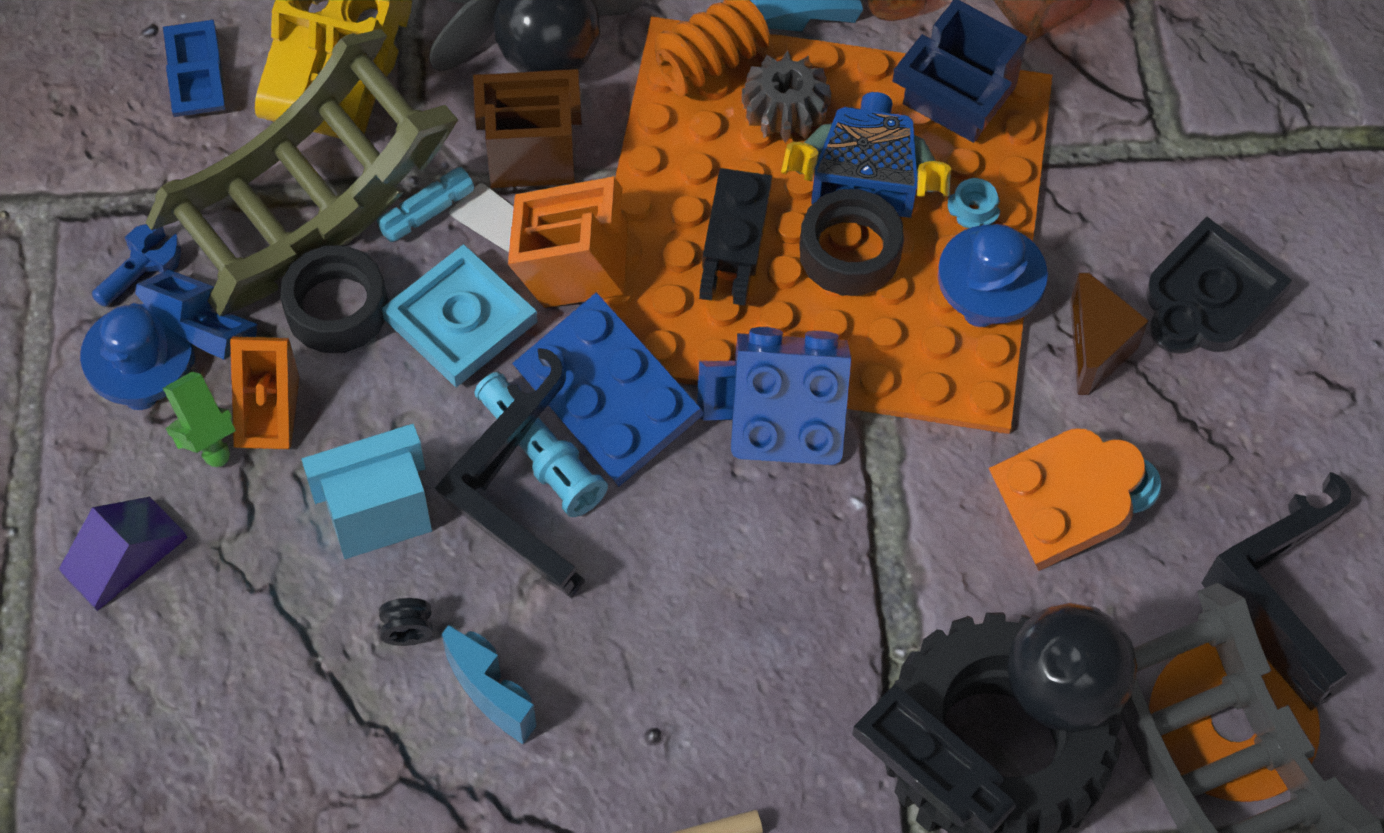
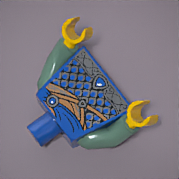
M880 92L865 94L862 97L860 109L848 107L838 109L832 124L821 125L804 143H789L786 147L781 173L786 175L789 171L804 174V180L812 181L814 175L811 204L815 203L821 196L839 189H862L881 196L895 208L899 217L911 218L916 188L918 197H924L926 191H939L943 193V196H949L950 165L935 160L924 139L914 135L913 120L906 115L891 114L892 99Z

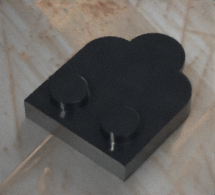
M1206 216L1150 276L1146 296L1150 307L1155 311L1150 324L1151 336L1160 348L1176 354L1190 352L1198 346L1212 352L1227 351L1236 346L1289 290L1292 279Z

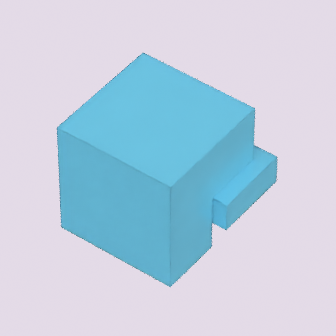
M414 423L301 458L314 503L326 502L344 560L432 532L425 492L418 475L419 471L425 470L421 442Z

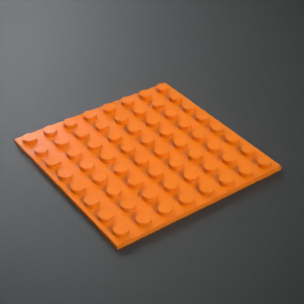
M651 16L615 176L623 188L621 212L628 220L624 295L602 298L678 383L698 386L699 361H736L737 333L749 334L751 328L770 327L781 330L783 336L805 338V333L808 331H828L839 336L838 340L848 341L851 366L847 409L1009 434L1012 423L1024 317L1008 323L991 324L987 327H976L969 324L965 320L964 315L955 310L943 296L938 282V266L941 254L948 242L960 232L969 229L958 224L957 217L949 213L947 206L950 195L955 194L957 186L967 179H983L995 187L1000 200L997 206L1000 209L998 219L991 225L1001 224L1009 226L1033 241L1053 74L1020 70L1016 88L973 143L903 104L905 88L892 81L894 68L906 54L901 52L770 34V46L767 50L760 47L754 41L756 54L753 58L747 59L738 52L739 64L735 68L727 67L720 59L722 74L719 77H711L703 68L705 75L704 85L695 87L685 78L688 85V93L683 97L677 96L662 75L656 59L654 46L655 38L659 33L672 31L674 26L681 22V20ZM788 51L792 60L797 62L809 56L812 63L811 69L824 68L826 84L830 85L831 103L827 108L826 119L822 125L832 124L836 112L840 108L860 109L861 100L865 94L870 92L884 93L892 99L891 114L910 117L913 120L914 135L924 139L936 161L944 162L951 167L949 196H943V193L939 191H926L924 197H918L916 188L911 218L900 217L903 222L904 233L900 263L894 277L881 289L865 295L842 296L824 290L808 277L800 262L801 225L808 208L812 205L814 175L812 181L804 180V174L789 171L786 175L781 173L787 145L792 142L804 143L819 127H812L807 139H804L797 133H791L790 138L785 143L781 133L774 132L764 138L761 132V125L749 126V121L746 118V109H744V104H742V89L745 88L747 74L750 72L751 67H762L766 54L776 61H781ZM720 168L772 175V186L756 275H751L745 306L733 304L732 287L734 279L737 278V273L718 271L717 289L712 300L699 299L703 274L702 256ZM969 205L972 209L979 208L976 205ZM857 223L833 225L826 228L819 237L820 246L833 258L845 262L867 261L877 257L883 249L881 237L869 227Z

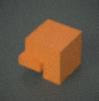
M615 176L515 194L508 265L544 308L584 302L596 292L601 298L624 295L628 220L621 212L623 188Z

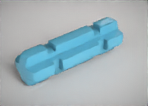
M457 167L440 178L441 182L431 183L400 203V209L397 207L392 208L378 217L377 224L382 234L390 242L397 241L410 233L411 227L421 226L450 207L452 200L456 202L473 192L474 184L468 173L462 167Z

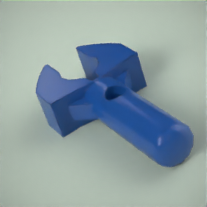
M147 224L135 227L124 237L128 249L131 250L130 257L92 291L93 299L99 305L107 307L145 272L158 271L162 273L167 270L174 271L177 269L181 257V246L177 235L174 234L165 242L162 248L150 250L152 246L156 245L166 236L164 228L160 227L151 230Z

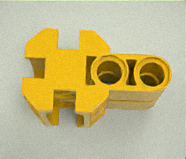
M275 0L271 21V38L273 42L255 97L256 116L273 122L278 119L318 76L331 57L336 43L352 33L358 35L382 29L387 35L373 60L387 77L394 68L399 50L394 45L399 25L407 27L412 9V0H328L326 7L316 13L309 12L311 4L318 5L326 0ZM369 9L378 10L376 18L369 17L367 20L357 23L360 14ZM359 80L339 105L359 129L365 133L376 98ZM325 120L313 131L339 138Z

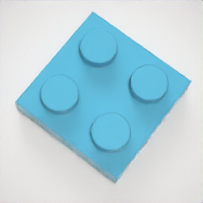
M464 244L382 307L384 320L456 388L538 322L537 311Z

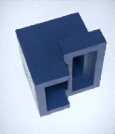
M953 0L933 25L931 38L921 34L894 68L892 81L905 88L903 100L905 106L974 143L1016 88L1028 36L960 0Z

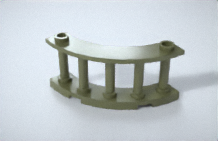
M382 29L358 35L352 33L340 39L334 46L331 57L311 85L264 131L217 163L182 180L175 179L169 181L157 191L155 202L145 223L151 230L179 221L219 271L217 274L218 280L208 299V303L220 317L242 309L278 291V285L274 281L283 277L290 265L304 253L322 246H346L403 194L397 185L415 165L419 170L426 168L456 125L458 119L446 105L425 111L414 110L376 66L373 60L387 37ZM359 80L362 81L397 123V132L381 154L339 105ZM324 120L364 167L363 174L342 195L336 196L297 148ZM278 161L282 162L320 209L318 215L294 232H287L248 184ZM230 195L270 246L246 258H236L199 211Z

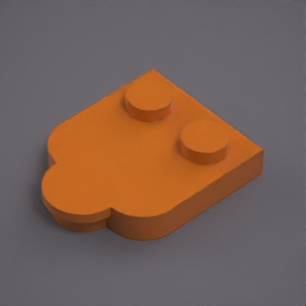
M1076 428L1067 430L988 469L1038 571L1122 532L1128 526L1133 516V504L1129 493L1141 484L1145 475V462L1139 449L1130 442L1124 440L1103 442L1094 432Z

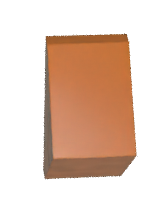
M233 336L230 339L233 426L236 430L233 432V448L290 449L300 376L289 338Z

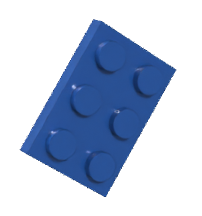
M597 292L512 363L536 391L551 372L550 367L543 366L540 362L538 348L550 350L557 355L565 369L566 381L548 406L618 487L704 415L696 402Z

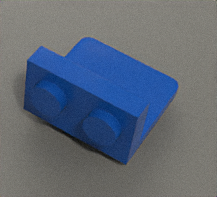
M770 327L751 328L749 334L737 333L736 380L731 434V452L734 457L745 460L835 465L841 461L851 355L847 340H838L839 336L828 331H808L805 333V338L783 336L781 330Z

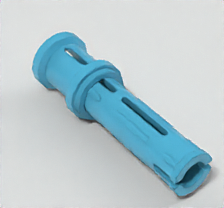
M494 372L480 381L474 392L475 397L479 401L481 400L496 419L514 401L507 389V386L510 384L507 378L500 372ZM538 417L518 445L534 462L533 471L536 479L541 484H549L563 500L562 509L569 517L584 515L602 500L607 492L608 483L600 475H592L578 459L579 450L571 442L558 440Z

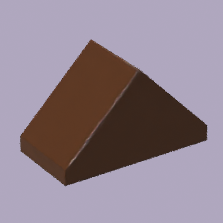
M1078 273L1070 299L1078 395H1089L1139 348L1149 320L1092 274Z

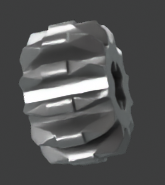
M788 51L781 61H776L766 54L762 67H751L750 72L747 74L745 88L742 89V104H744V109H746V118L749 121V126L761 125V132L764 138L774 132L781 133L785 143L790 138L791 133H797L804 139H807L812 127H820L826 119L827 108L831 103V90H829L830 85L826 84L824 68L811 69L812 63L809 56L797 62L792 60Z

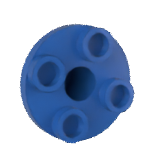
M1001 224L980 225L960 232L945 246L938 266V282L943 296L955 310L964 315L965 320L969 324L976 327L1008 323L1029 314L1041 302L1048 278L1046 261L1035 243L1015 229Z
M132 303L113 309L94 323L83 340L80 362L89 385L100 396L111 402L127 405L133 410H145L152 407L157 400L166 397L163 387L189 373L195 363L193 344L167 327L144 304Z

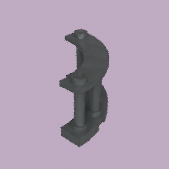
M1219 583L1197 591L1203 612L1198 615V621L1133 647L1138 672L1209 643L1211 646L1216 647L1227 676L1222 678L1221 685L1152 714L1149 711L1136 677L1134 691L1121 710L1122 720L1132 743L1180 833H1279L1300 823L1306 827L1314 824L1320 833H1383L1380 819L1361 805L1336 777L1324 781L1308 760L1314 756L1315 748L1302 730L1289 705L1277 709L1261 677L1271 672V669L1258 640L1244 597ZM1231 706L1237 710L1243 709L1257 736L1254 739V745L1181 775L1161 736ZM1263 767L1270 771L1276 769L1291 793L1290 800L1217 831L1194 798Z

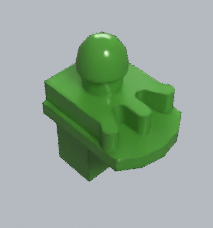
M190 372L163 387L178 418L165 429L168 435L173 438L178 449L184 448L196 453L202 450L201 456L208 465L216 468L222 467L228 462L230 456L229 447L222 439L236 431L230 420L232 416L228 409L217 406L202 374Z

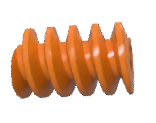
M724 0L723 3L710 5L706 12L695 13L689 22L681 21L677 23L672 31L659 33L655 38L654 47L656 59L664 79L677 96L683 97L688 93V85L685 78L695 87L703 86L705 83L703 68L711 77H719L722 74L720 59L727 67L735 68L739 64L738 52L747 59L753 58L756 54L754 41L760 47L767 50L770 46V34L762 13L750 0Z

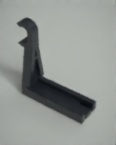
M538 348L540 362L543 366L551 368L548 377L533 393L522 392L518 384L507 386L514 401L457 461L434 489L448 505L540 574L550 585L562 591L569 598H572L585 582V579L576 573L577 569L575 566L475 491L478 488L484 491L487 489L531 426L565 384L566 372L557 355L550 350Z
M1329 472L1323 482V493L1329 495L1333 502L1323 508H1315L1308 503L1306 496L1295 494L1288 504L1290 515L1219 554L1201 582L1205 588L1219 583L1245 598L1252 623L1266 659L1311 711L1330 698L1332 695L1330 691L1333 686L1343 680L1348 673L1260 575L1259 571L1342 515L1351 501V490L1343 478L1332 472Z

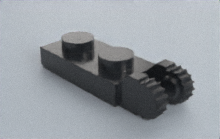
M725 168L719 169L702 256L703 274L699 299L712 300L717 289L718 271L737 273V278L734 279L732 287L733 304L746 305L751 275H756L772 186V175Z

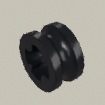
M399 598L382 604L379 608V618L385 624L380 628L381 640L386 644L394 646L416 645L429 640L433 636L432 624L427 621L432 615L431 604L419 598Z

